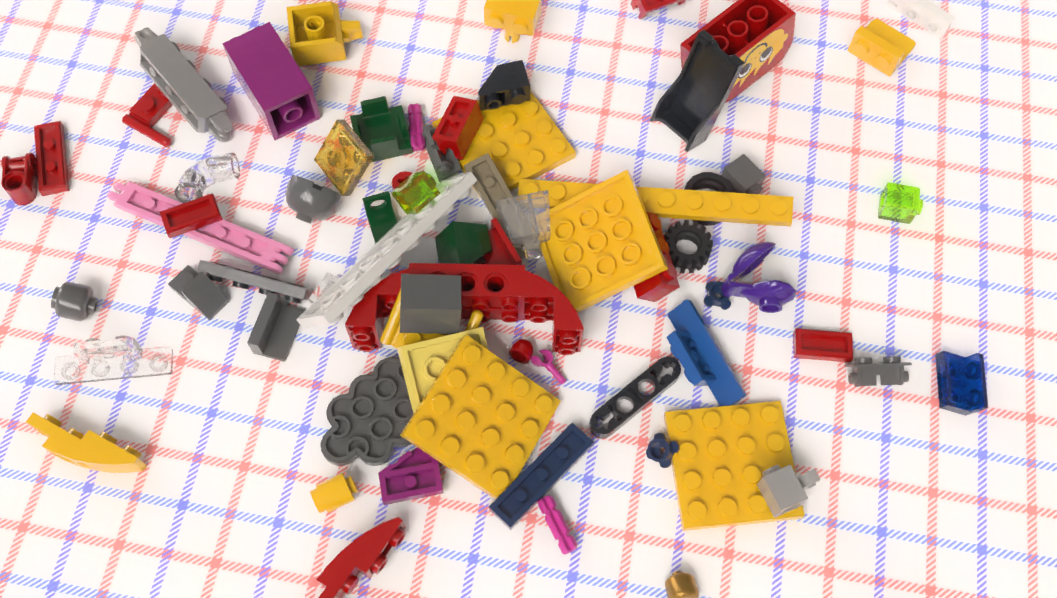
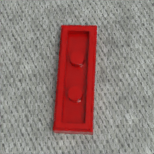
M61 121L35 125L34 136L39 193L43 197L69 191L64 125Z

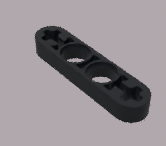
M672 357L659 359L591 415L589 429L592 435L596 438L605 439L618 431L677 382L681 373L680 363ZM663 367L666 369L673 368L672 376L670 374L664 375L659 383L657 377L661 375ZM642 382H648L654 387V392L650 395H644L638 390V385ZM623 399L631 402L633 409L628 413L620 412L617 409L616 403ZM612 412L614 417L609 420L608 429L606 430L604 427L598 429L597 419L605 421Z

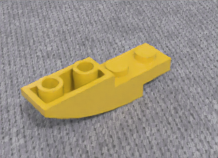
M33 412L26 420V423L48 437L42 447L52 455L68 463L86 469L109 473L142 472L147 467L139 459L142 455L140 452L128 445L124 449L115 445L118 440L104 431L100 435L91 430H88L83 435L71 427L68 431L60 428L62 422L49 414H46L43 418Z

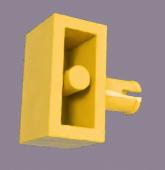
M487 0L484 6V25L495 29H504V38L508 43L510 36L511 43L518 42L520 34L533 36L541 15L542 0Z

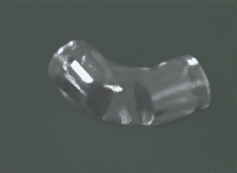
M219 154L207 157L193 164L184 171L178 180L175 189L176 198L180 202L186 203L203 197L205 190L215 183L239 179L240 165L236 154Z

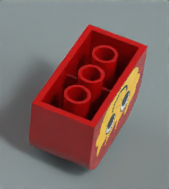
M737 0L680 44L681 68L685 64L697 34L703 30L708 32L718 42L721 50L728 55L735 54L745 62L725 102L727 103L773 69L784 58L793 42L796 13L780 0Z

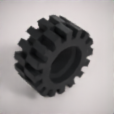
M684 220L683 225H681L680 221L675 222L674 227L672 225L669 226L664 234L665 241L669 246V254L673 266L681 268L680 273L683 274L686 269H688L689 274L694 273L695 268L698 271L701 270L703 265L707 264L713 249V240H710L711 233H705L706 227L704 225L699 229L697 227L699 222L696 221L693 222V225H689V220ZM680 240H689L697 246V251L693 254H685L677 249L676 244Z

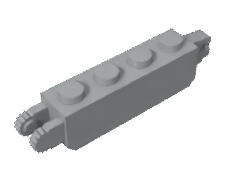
M149 27L134 32V40L140 48L141 68L191 127L198 133L204 134L209 131L218 142L225 143L228 140L230 141V131L233 123L227 116L228 106L225 100L217 96L208 80L202 78L196 71L194 64L181 54L178 45L175 42H171L165 34L158 36Z

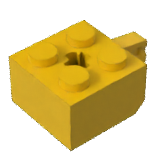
M332 1L286 7L290 48L298 66L347 60L345 43L363 38L360 20H341L339 6Z

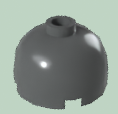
M292 175L285 192L289 208L297 213L295 218L311 224L312 220L323 221L329 219L339 207L342 197L340 193L330 188L314 184L313 181L296 175Z

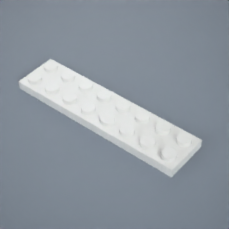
M468 172L441 181L296 319L303 328H319L324 325L333 326L344 317L343 311L349 306L352 307L360 302L364 297L362 293L368 287L371 288L378 284L383 278L381 274L386 269L396 266L401 261L400 256L405 251H409L420 242L418 238L423 233L426 234L437 226L436 220L440 216L443 217L449 214L454 209L453 204L457 200L465 198L471 192L470 187L477 181L473 173Z

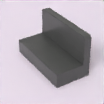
M268 292L247 341L253 354L285 362L300 327L296 319L304 313L303 309L284 305L278 294Z

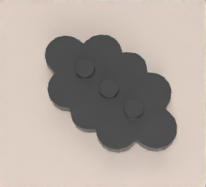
M388 357L379 361L374 367L372 374L360 375L351 382L349 394L338 395L328 404L326 416L331 428L323 435L320 446L323 456L330 464L344 466L359 458L366 465L379 466L389 461L393 456L395 447L402 448L412 444L400 436L413 416L400 358Z

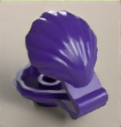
M760 242L750 246L740 255L733 266L732 273L728 275L721 285V290L725 297L746 298L751 303L759 306V310L765 313L780 312L783 305L794 300L797 290L786 282L779 280H767L754 284L735 282L756 269L764 261L763 259L775 248L776 243Z

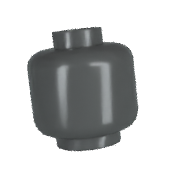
M65 282L61 287H55L51 299V308L55 309L56 315L60 318L82 322L88 317L89 313H95L98 298L93 297V290L88 285Z

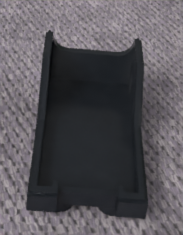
M705 30L699 32L680 75L658 101L650 122L659 121L665 124L685 141V152L691 151L706 141L745 62L735 54H726L719 48V44L714 37Z

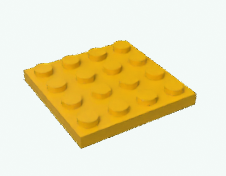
M530 90L529 101L502 106L495 110L481 111L484 119L464 159L458 160L465 174L467 172L464 169V165L489 153L511 192L519 187L520 179L534 180L574 159L576 152ZM441 118L432 122L434 128H437Z
M628 170L531 219L553 285L568 298L577 313L668 269L633 177Z
M464 335L400 436L496 500L518 477L561 400L474 339Z
M781 401L668 411L664 413L667 439L678 442L680 446L678 453H675L671 459L682 531L797 520L805 517L802 505L774 518L757 486L763 477L762 473L776 465H779L780 468L791 465L796 474Z

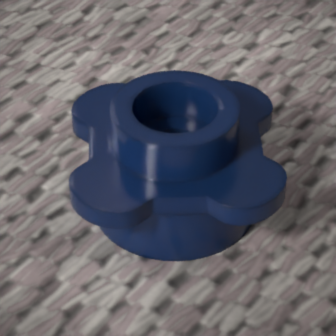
M708 282L706 284L705 290L707 295L703 300L705 306H717L723 310L731 307L730 297H725L721 290V285L724 282Z
M659 432L650 441L646 450V456L655 462H659L662 468H668L672 464V457L675 453H678L680 446L678 442L670 441L664 433ZM662 447L665 449L664 453H661Z

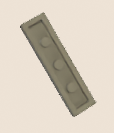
M489 153L464 165L466 172H472L477 179L473 185L491 217L498 220L520 258L522 259L540 249V243Z

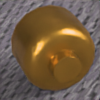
M676 571L665 581L668 598H699L697 583L692 574Z

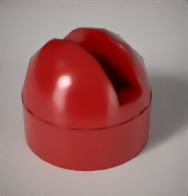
M518 339L512 344L508 353L516 362L527 364L533 356V345L527 339Z

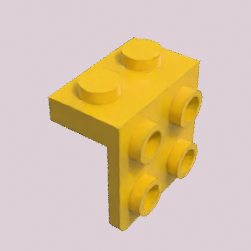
M873 19L866 28L860 26L857 29L847 51L890 77L914 49L916 42L883 21Z

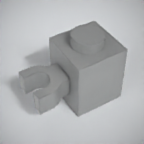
M776 465L762 473L763 477L757 486L771 513L776 518L801 507L809 499L805 490L814 487L816 482H819L821 479L815 469L797 477L791 465L784 468Z

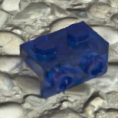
M944 350L936 353L939 408L964 416L987 409L988 397L983 354L975 353L963 357Z

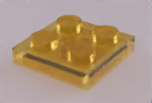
M345 119L336 120L314 161L342 196H351L374 155Z

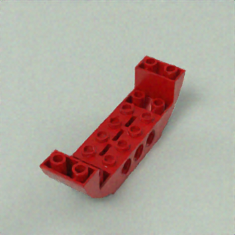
M409 263V268L389 275L370 288L364 294L362 300L353 307L345 322L353 348L363 352L381 349L382 343L380 338L383 334L384 318H389L401 289V273L461 275V319H470L474 310H480L483 313L481 322H488L489 320H502L506 323H514L518 320H530L533 323L552 321V352H558L561 355H573L575 352H581L584 330L577 311L556 286L541 276L525 270V265Z

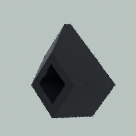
M523 60L500 64L495 67L478 91V104L481 111L495 110L502 106L521 104L530 100L531 85Z

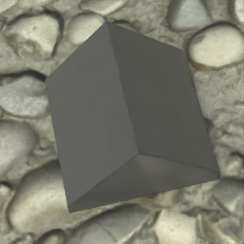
M401 273L400 333H459L461 319V275Z

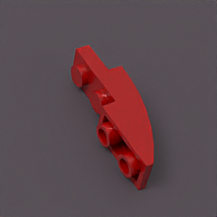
M396 517L383 522L346 546L316 579L325 588L318 598H342L345 593L349 595L359 582L357 577L359 573L371 579L374 573L378 575L388 561L386 556L391 548H397L406 535L404 521Z

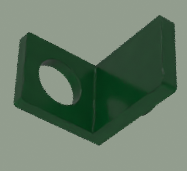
M389 191L362 198L375 244L397 224ZM384 200V203L381 205L371 206L375 201Z

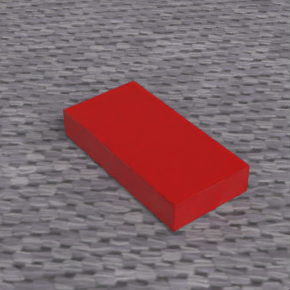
M213 193L160 211L169 239L223 220Z
M795 328L793 331V357L851 363L853 360L852 333Z

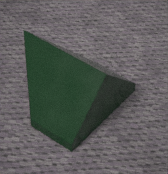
M452 221L435 237L438 263L472 264L484 254L492 252L489 228L486 224Z

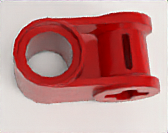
M30 152L21 157L11 158L10 156H3L1 160L2 187L15 204L19 206L30 204L37 195V163L35 155Z

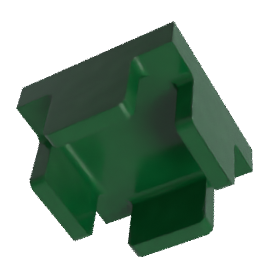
M385 96L360 102L362 113L351 115L350 120L361 165L413 153L402 105L388 107Z

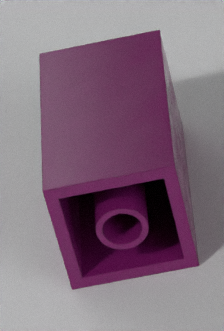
M270 22L257 26L244 34L222 43L234 76L274 141L321 119L312 86Z

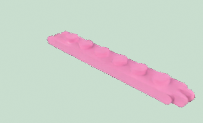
M116 182L113 188L120 194L113 191L107 194L109 199L115 201L113 203L115 207L164 227L160 211L183 204L132 182H128L126 185ZM225 220L182 234L277 274L282 273L283 267L275 262L286 265L289 261L281 253L292 256L294 252L291 247Z

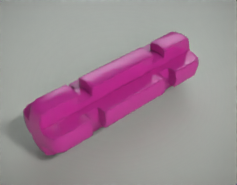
M418 103L409 104L407 108L412 150L415 152L423 151L426 147L425 138L422 135L424 128L422 108Z
M552 495L543 497L538 501V506L542 514L546 515L545 520L555 540H559L558 546L562 554L566 555L575 551L577 543L573 535L570 536V529L560 509H556L557 503Z

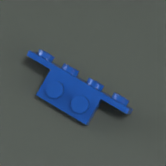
M686 299L668 313V317L676 330L666 337L671 345L670 350L679 359L684 368V375L694 386H708L719 406L734 405L746 396V392L693 302Z

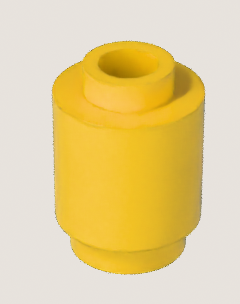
M344 473L317 484L316 489L310 491L312 500L319 513L324 511L329 513L355 501L353 494L358 493L352 476L345 477Z

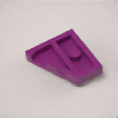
M418 447L413 451H407L396 463L388 465L378 473L383 505L444 493L438 461Z

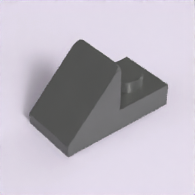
M189 265L168 283L169 287L209 321L230 302L203 272L198 273Z

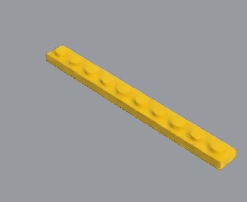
M520 179L517 205L519 208L550 210L598 184ZM636 186L646 212L657 214L659 218L788 227L792 225L794 197Z

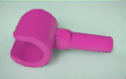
M539 350L544 357L543 362L537 356L531 357V362L534 366L545 367L561 385L567 381L552 363L553 355L549 350Z

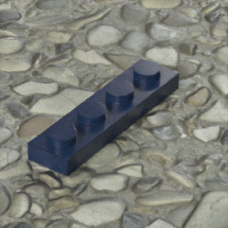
M572 422L489 506V510L511 531L538 501L593 447L594 441Z

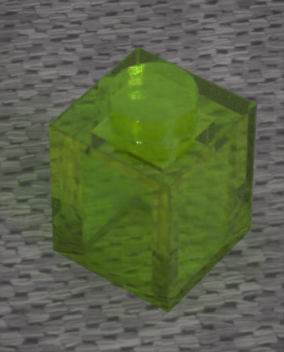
M425 171L413 173L390 192L406 214H417L440 194L436 188L437 183L430 174L425 173Z
M887 182L879 196L878 219L910 224L916 215H920L923 208V199H920V188Z

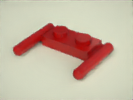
M154 83L129 110L130 113L123 116L122 123L166 148L170 147L172 144L171 138L153 129V126L173 104Z

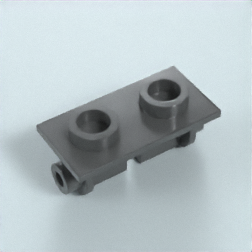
M426 125L422 133L423 138H425V147L438 181L441 182L461 171L462 168L451 149L448 148L446 155L439 150L436 141L432 138L436 128L433 125Z
M901 356L883 357V362L872 363V357L854 358V363H846L845 366L852 367V373L848 374L849 384H854L855 387L877 386L876 375H880L881 385H903L904 382L909 381V373L904 371V366H910L912 362H901Z

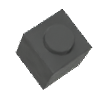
M742 154L725 166L722 172V176L734 188V193L760 194L763 190L762 184L766 175L745 154Z

